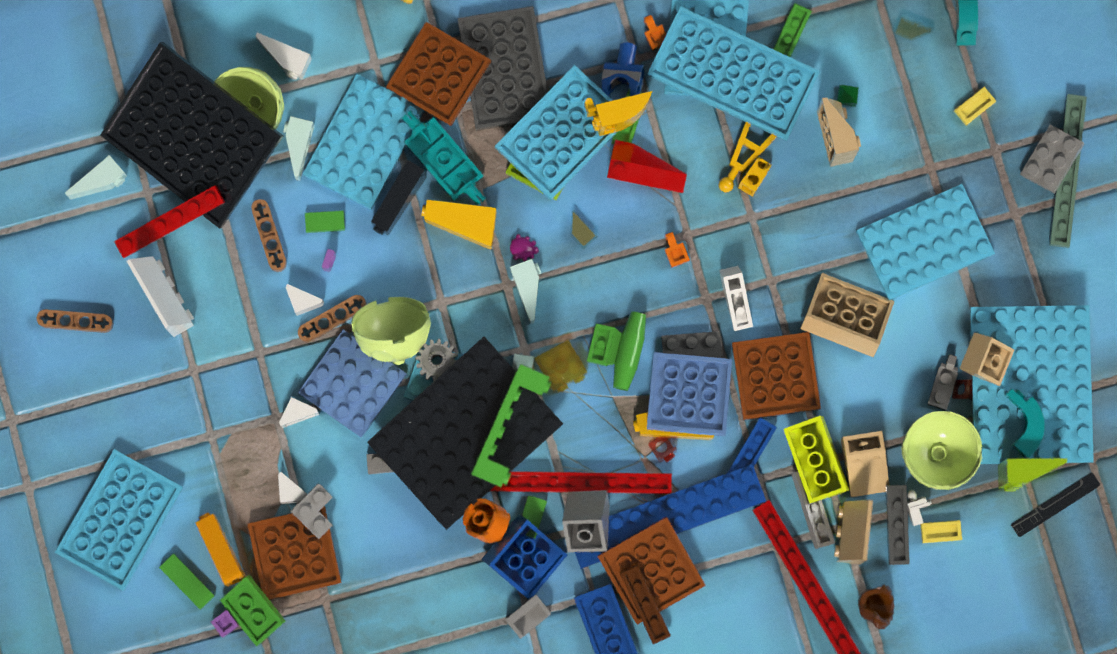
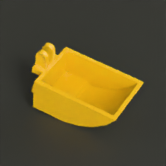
M652 91L597 104L595 107L593 100L587 98L584 105L587 117H594V120H592L594 131H598L599 136L622 131L634 124L645 111Z

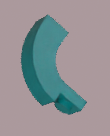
M955 0L957 10L956 45H976L978 0Z
M1010 389L1005 396L1022 412L1025 419L1024 431L1012 446L1028 459L1037 450L1043 439L1045 430L1044 416L1039 404L1033 397H1029L1025 401V396L1018 389L1015 391Z

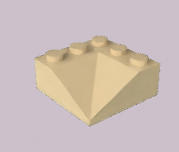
M826 97L822 98L817 115L830 167L853 162L859 151L858 147H861L859 136H855L854 130L845 120L848 118L846 108H842L841 102Z

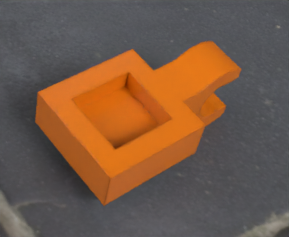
M652 15L644 18V23L648 31L644 32V35L653 51L661 47L666 37V32L662 25L656 26Z
M673 232L665 234L669 248L664 251L671 268L689 262L690 259L683 242L677 244Z

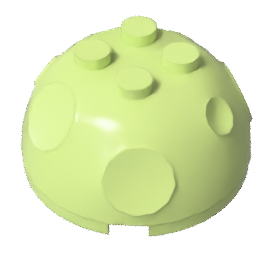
M238 67L222 73L214 81L273 128L277 129L285 110L281 88L266 72L251 67Z
M388 297L389 302L377 304L376 301L366 304L353 316L352 331L360 349L369 357L382 362H393L396 365H400L405 362V359L417 354L426 343L431 321L426 306L420 301L407 297Z
M935 411L920 417L911 425L902 442V457L910 474L918 482L930 488L949 490L965 484L975 475L982 460V442L976 428L963 416L950 411Z

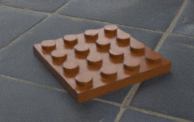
M426 22L386 88L452 126L491 63V60Z
M809 332L732 342L743 420L821 410Z
M324 506L319 512L328 520ZM293 513L247 524L261 590L269 600L342 583L330 529L318 539Z
M667 517L660 519L597 555L637 625L642 620L620 575L621 571L638 564L660 612L706 586Z

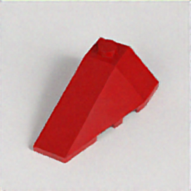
M615 140L607 178L679 193L684 192L686 173L634 143Z

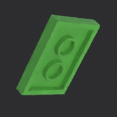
M250 575L246 576L220 600L256 647L286 622Z

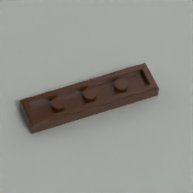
M638 564L621 571L620 575L653 645L671 637Z

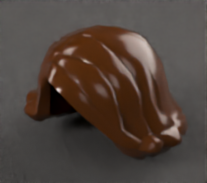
M882 584V586L867 589L861 593L858 599L860 616L872 622L877 629H885L890 625L891 620H893L895 607L890 587Z

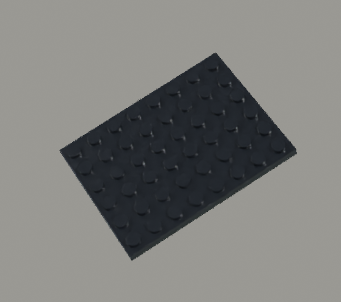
M164 42L158 44L100 134V136L185 202L216 186L225 203L202 216L219 229L225 225L284 136Z
M485 336L367 441L372 449L446 530L464 515L470 504L474 506L478 499L484 497L496 486L472 475V472L517 372ZM519 386V390L522 392L518 401L513 400L510 407L514 409L509 420L505 419L502 425L506 427L501 438L497 437L494 443L497 445L493 457L490 455L488 459L508 467L509 473L563 425L562 421L535 392Z

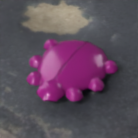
M517 234L510 244V252L513 255V259L517 260L519 258L524 262L527 261L528 257L534 259L533 254H538L539 252L538 247L535 246L536 242H530L529 236L524 238Z

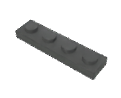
M886 486L889 565L910 564L907 486Z

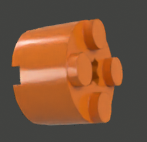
M481 498L477 500L474 506L470 504L467 507L463 516V525H465V531L470 536L485 543L500 542L503 539L511 517L502 506Z

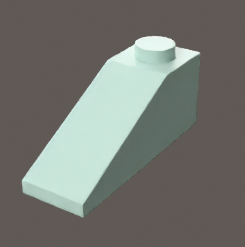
M290 116L289 122L286 121L284 133H286L294 176L296 180L300 181L315 126L312 121Z
M109 155L67 190L65 194L71 200L110 190L115 186H121L125 182L127 175Z
M530 259L511 266L510 271L530 324L535 321L539 285L538 275L541 274L538 263L534 264L533 260Z

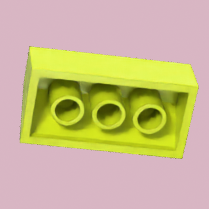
M817 416L783 429L809 503L850 491L823 416Z

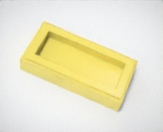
M983 87L956 108L954 112L967 126L996 103V100Z
M960 520L920 524L922 543L962 540Z

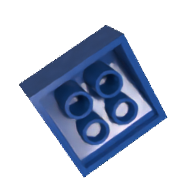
M519 514L507 528L503 539L500 542H495L481 560L530 600L568 555L530 521ZM532 529L537 535L536 538L526 536V533Z

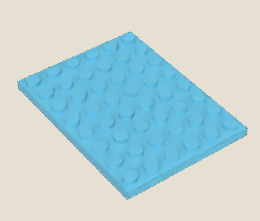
M1089 305L970 307L971 339L975 332L992 337L1014 349L1000 386L972 375L973 426L978 431L982 442V460L980 464H1000L1006 459H1026L1012 446L1024 431L1025 419L1022 412L1005 396L1010 389L1014 391L1018 389L1025 396V401L1029 397H1033L1039 404L1044 416L1045 430L1043 439L1037 450L1028 459L1067 458V463H1094Z

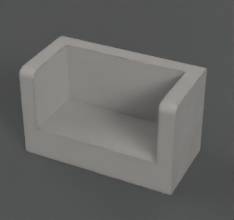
M535 595L505 621L521 639L550 616L551 612Z

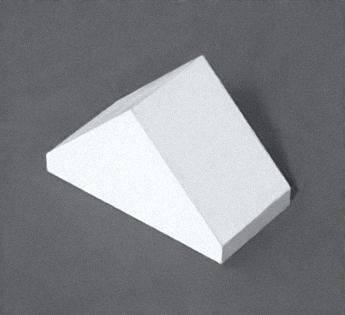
M289 284L286 285L287 293L297 316L323 306V299Z
M291 397L279 423L282 428L318 416L319 412L316 408Z
M282 472L278 474L280 503H299L307 493Z

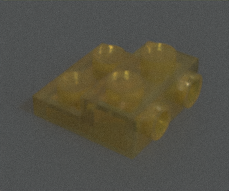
M569 339L534 358L542 374L550 377L548 381L552 382L550 388L553 393L556 391L561 393L569 388L568 385L575 382L577 384L586 379L587 371Z

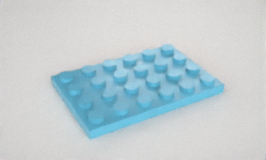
M575 65L495 145V149L550 200L617 133L599 136L598 131H594L592 124L594 117H587L584 105L585 100L591 98L594 107L597 104L613 100Z
M356 74L303 172V176L372 210L406 147L404 141L412 135V129L402 120V117L411 110L420 121L424 110L398 94Z
M962 184L856 230L888 300H893L995 254Z
M114 449L55 553L125 591L183 487Z

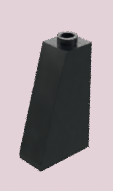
M407 160L371 220L374 231L380 235H383V233L386 235L390 234L426 179L425 171Z

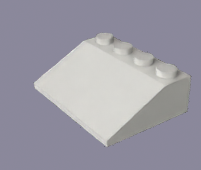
M151 256L127 260L129 267L161 322L173 337L194 326L191 321L194 319L189 309L185 310L182 306L184 300L179 292L175 294L172 289L175 285L170 276L165 277L163 273L165 267L160 259L156 261Z

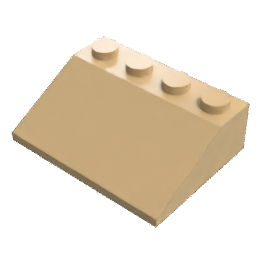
M822 273L801 329L874 358L895 301L888 300V298Z

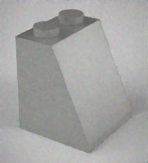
M607 490L568 492L562 519L568 552L607 551L610 510Z

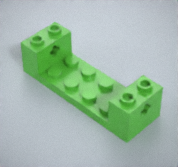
M520 364L472 475L499 487L502 484L507 485L511 473L508 472L509 468L488 459L489 455L493 457L497 445L494 444L496 438H501L506 428L502 426L504 420H509L514 410L510 408L513 400L517 402L522 392L519 390V386L542 395L543 392H548L552 383L548 381L549 376Z

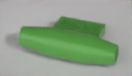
M631 311L622 333L615 327L597 323L595 325L587 362L602 366L614 364L613 388L628 391L638 369L645 340L646 315L643 313Z

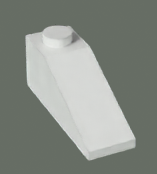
M257 33L256 38L258 42L282 68L286 76L297 80V78L303 80L312 60L310 54Z
M739 266L719 270L734 331L753 327L743 274Z

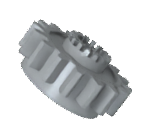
M431 339L430 345L425 343L423 345L425 349L418 351L421 356L415 358L417 361H420L416 365L417 368H422L420 374H427L426 380L433 378L435 381L457 361L454 358L458 357V353H452L455 348L454 346L448 348V341L441 344L440 339L437 340V343H434ZM436 356H440L443 359L439 365L432 363V359Z

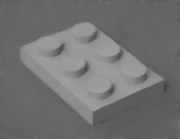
M1050 125L1020 175L1055 194L1083 148L1084 142Z

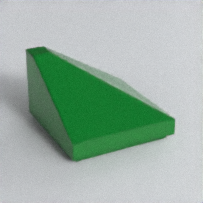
M839 85L837 101L841 102L842 105L856 106L858 87Z

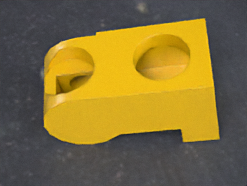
M758 157L740 182L738 188L753 197L772 164Z

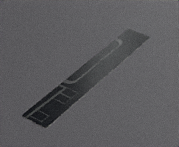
M1090 473L1012 523L1011 526L1018 537H1021L1098 488L1100 483L1094 474Z

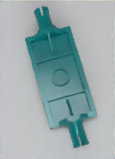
M411 110L407 112V115L405 114L402 120L412 129V135L404 141L405 145L453 201L462 194H467L476 206L480 205V200L483 202L486 197L482 195L475 185L484 175L434 117L424 124L417 119Z

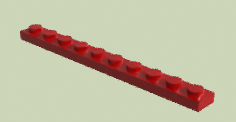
M510 472L511 476L507 485L502 484L501 487L496 485L489 491L568 493L607 490V493L671 494L672 474Z
M770 500L753 509L754 515L836 653L861 654Z

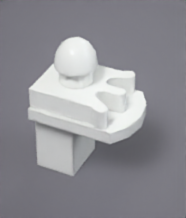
M910 490L907 494L910 500L907 501V510L912 525L916 526L923 523L919 508L931 505L932 503L931 500H926V497L917 498L916 492Z

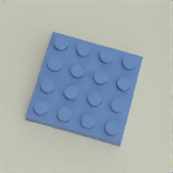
M342 330L298 391V394L362 438L404 380L407 373L391 362H382L369 357L360 349L355 337Z
M654 352L647 430L726 437L732 359Z

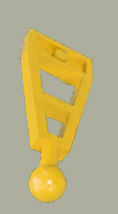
M745 122L729 165L732 169L727 177L719 181V189L725 193L730 192L734 187L733 180L738 172L744 173L777 136L771 134L761 146H758L746 138L751 124ZM744 145L754 151V153L742 165L737 162V159Z

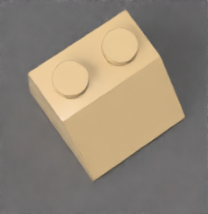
M974 332L960 369L970 375L1000 386L1014 349L992 337Z

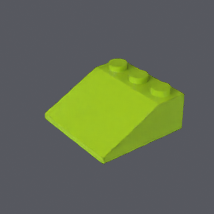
M1067 458L1006 459L998 464V489L1004 488V492H1015L1027 483L1067 463Z

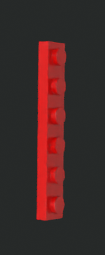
M213 186L117 239L114 243L124 259L224 204L225 201L218 188Z

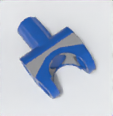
M624 42L620 44L617 63L606 62L604 64L602 91L608 97H610L614 88L620 84H626L630 87V96L638 95L641 92L645 69L644 65L634 64L637 46L632 43Z

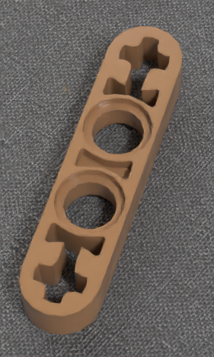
M257 199L252 203L251 209L270 268L275 272H281L286 268L287 261L270 207L265 200ZM259 204H261L263 207L266 206V208L263 209L265 215L264 218L261 217L259 211H255V209L258 208ZM263 222L271 223L272 227L268 232L261 230ZM269 240L277 241V247L274 250L267 248ZM277 253L278 259L280 261L283 260V262L280 263L281 267L277 268L276 265H273V263H275V258L273 255L269 257V254Z
M354 295L304 323L298 329L299 338L303 342H311L352 319L359 309L357 307L352 308L353 313L350 314L345 305L349 304V307L355 304L354 300L357 299L358 301H363L361 303L362 308L367 304L365 298L361 295ZM338 309L346 311V316L343 319H338L335 316V312ZM322 318L329 320V326L325 329L320 328L318 325L319 320ZM315 323V326L319 332L316 334V331L313 330L312 332H310L309 338H307L306 336L302 337V334L304 333L303 330L305 328L307 330L313 329V326L311 324Z
M45 309L41 310L36 317L39 325L50 329L107 333L112 330L114 325L113 320L108 315ZM46 314H48L50 318H55V314H57V325H54L55 322L52 320H48L45 324L44 321L41 320V318L45 317ZM64 315H68L71 318L70 323L66 326L60 323V319ZM88 317L90 324L87 327H81V318ZM94 317H96L95 321L103 322V319H106L109 325H105V328H102L101 325L95 324V328H93Z

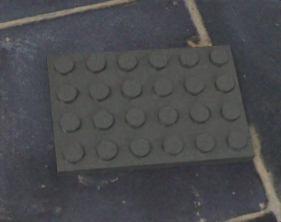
M534 7L458 18L461 42L491 60V63L470 95L476 131L517 124L548 93Z

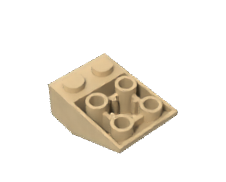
M882 431L842 437L841 445L850 497L886 492V486H889Z

